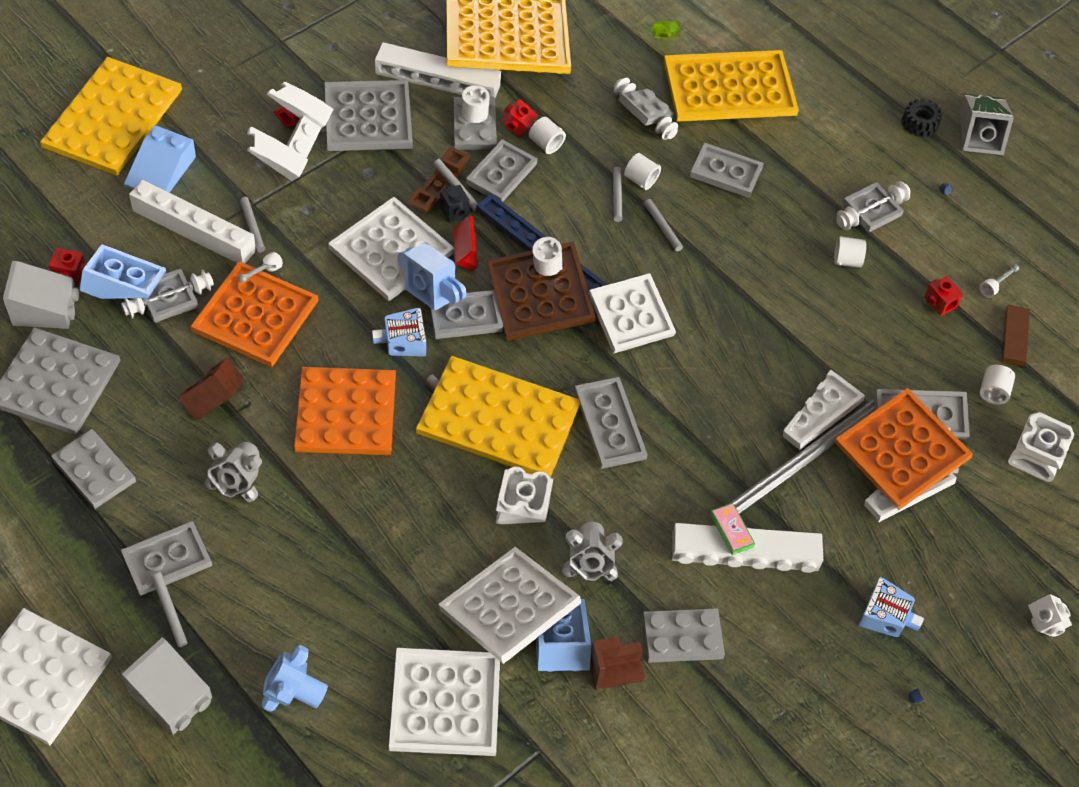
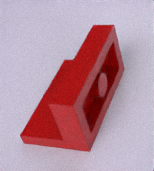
M469 215L453 228L455 264L474 271L478 267L473 216Z

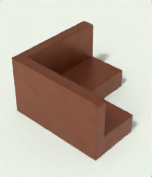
M226 357L211 367L202 379L186 388L178 399L194 419L198 420L232 398L244 381V377L229 358Z
M618 636L593 641L590 671L595 690L644 681L645 674L641 663L643 650L640 642L621 646Z

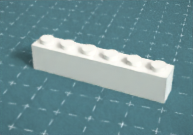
M384 42L375 59V73L378 75L408 80L411 83L462 95L467 87L477 85L485 88L489 92V97L496 98L500 87L501 71L447 66V58Z
M141 180L129 194L134 212L236 263L239 261L246 263L256 251L254 234L144 180Z
M675 523L672 533V561H679L683 564L698 562L710 566L725 564L730 567L752 566L755 569L777 568L781 571L794 569L810 573L819 571L823 562L822 534L747 528L755 542V546L735 555H731L716 526Z

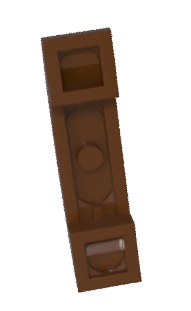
M450 146L440 160L458 178L469 155ZM436 169L423 187H418L407 200V204L427 213L440 202V191L446 188L447 185H450V183Z

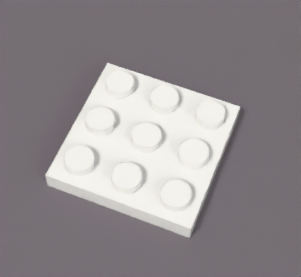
M650 273L589 291L591 303L613 354L672 337L676 333Z

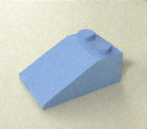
M155 125L143 140L124 186L133 190L141 180H144L170 193L196 157L193 139Z
M101 244L82 271L80 291L101 299L148 298L165 274L166 268Z
M581 599V603L536 638L538 671L590 670L591 639L584 599Z

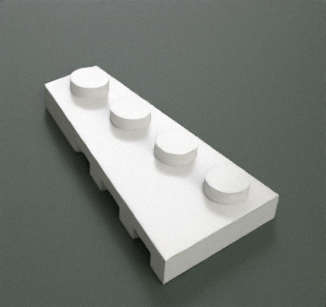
M830 370L826 379L816 388L813 396L809 397L805 402L803 409L798 411L784 429L783 437L801 450L864 402L865 395L834 371Z
M953 473L948 474L899 511L879 489L865 500L864 506L880 522L955 484L957 477Z

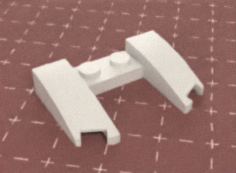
M283 82L281 90L276 92L272 89L268 91L267 95L300 118L287 145L250 127L247 135L254 136V147H248L247 151L290 181H293L300 177L308 161L306 158L320 129L326 125L333 109L309 93L287 82Z

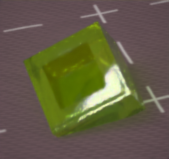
M663 20L653 23L654 38H674L680 36V21Z

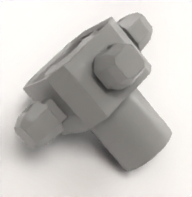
M217 442L209 446L207 449L208 454L215 461L208 469V478L204 482L205 486L209 490L218 489L222 495L230 498L241 493L240 495L246 501H254L258 497V491L251 484L258 476V468L262 464L257 447L250 442H242L237 447L225 452L226 450Z
M597 522L585 523L581 526L580 532L574 529L567 532L566 541L570 545V560L562 566V573L566 577L580 574L585 580L595 581L601 576L609 581H613L618 577L617 568L614 566L615 550L621 547L623 539L618 533H612L605 537L603 526Z

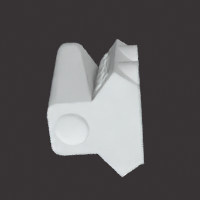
M1040 412L1030 414L1016 449L1009 457L1008 463L1044 481L1051 482L1055 477L1056 470L1061 468L1074 437L1072 427Z
M520 467L505 469L497 503L496 523L545 522L554 478H550L545 472L529 474Z

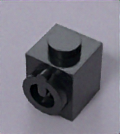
M460 184L456 186L447 185L446 188L440 191V209L449 223L469 216V198Z

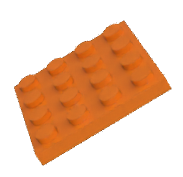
M239 261L193 322L191 331L272 368L317 304L318 295L263 271L247 278L245 283H241L238 280V276L240 274H247L256 268Z
M302 367L295 452L391 455L396 370Z
M908 388L838 436L835 440L836 445L898 511L971 459L973 454Z

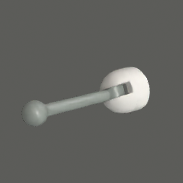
M276 252L269 253L263 258L262 266L247 274H240L238 276L239 282L245 283L247 278L264 269L270 272L280 269L283 264L280 255Z
M1012 264L1010 269L997 280L990 278L982 282L979 286L981 294L987 298L993 297L999 291V283L1011 273L1017 272L1019 266Z

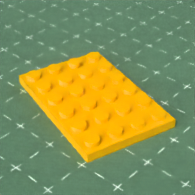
M782 50L664 56V65L677 121L797 116L799 109Z
M107 57L40 141L41 146L47 150L118 176L140 147L145 137L181 92V83Z
M451 356L416 428V434L511 467H520L530 474L545 472L551 478L580 409V402L577 398Z

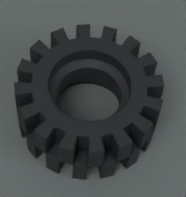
M915 99L914 102L910 101L904 111L902 125H905V130L910 129V134L915 132V136L919 137L920 134H922V137H926L927 134L931 136L937 131L942 119L941 109L937 108L938 105L936 103L932 105L930 100L928 102H925V99H921L920 102L919 99ZM917 116H923L927 120L920 119Z

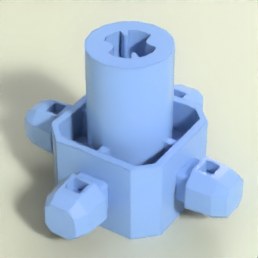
M299 645L294 648L291 654L285 651L280 654L264 682L263 709L271 712L275 710L279 703L285 706L289 705L293 698L313 708L319 706L328 686L306 674V660L308 658V649Z

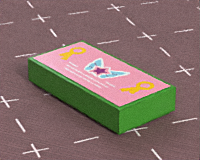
M734 503L711 510L710 516L731 555L754 548L755 542Z

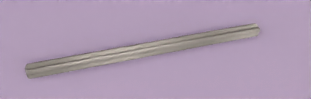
M874 399L729 504L734 503L740 514L836 444L835 440L838 436L875 411Z

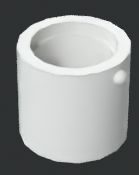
M469 86L463 91L461 113L465 120L472 123H480L488 117L489 92L482 86Z
M542 117L537 120L529 131V138L543 149L546 154L557 151L566 137L562 128H559L548 117Z
M637 153L626 166L624 176L647 190L659 177L661 166L641 153Z
M839 236L835 246L834 264L861 268L866 254V240Z
M543 237L534 243L533 262L534 268L539 274L552 276L562 270V246L555 238Z
M990 365L987 367L980 388L982 399L992 404L1008 402L1015 373L1003 365Z

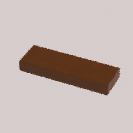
M1007 305L1005 310L1002 362L1019 366L1026 364L1030 309Z

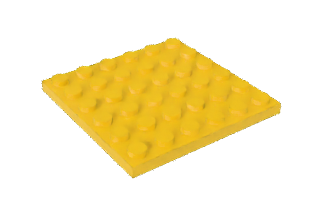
M446 0L447 66L570 74L571 59L565 0Z

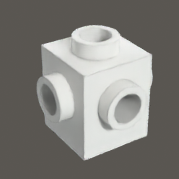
M1049 594L1028 605L1033 616L1031 619L1032 624L1038 632L1054 637L1061 635L1065 632V628L1072 625L1069 620L1071 616L1070 611L1058 597Z

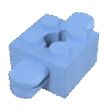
M423 243L413 249L409 247L398 254L399 265L405 270L406 290L433 310H437L449 302L455 304L466 297L465 286L455 279L454 262L436 249Z

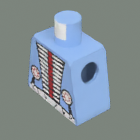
M421 308L387 315L385 317V329L372 330L373 344L387 343L388 354L391 356H426V339Z
M880 577L874 587L859 626L899 637L904 626L919 631L924 618L911 612L915 602L914 597Z

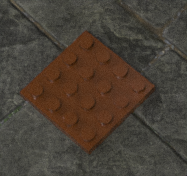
M574 241L561 244L562 270L552 276L541 275L535 270L533 250L487 260L507 341L596 322Z

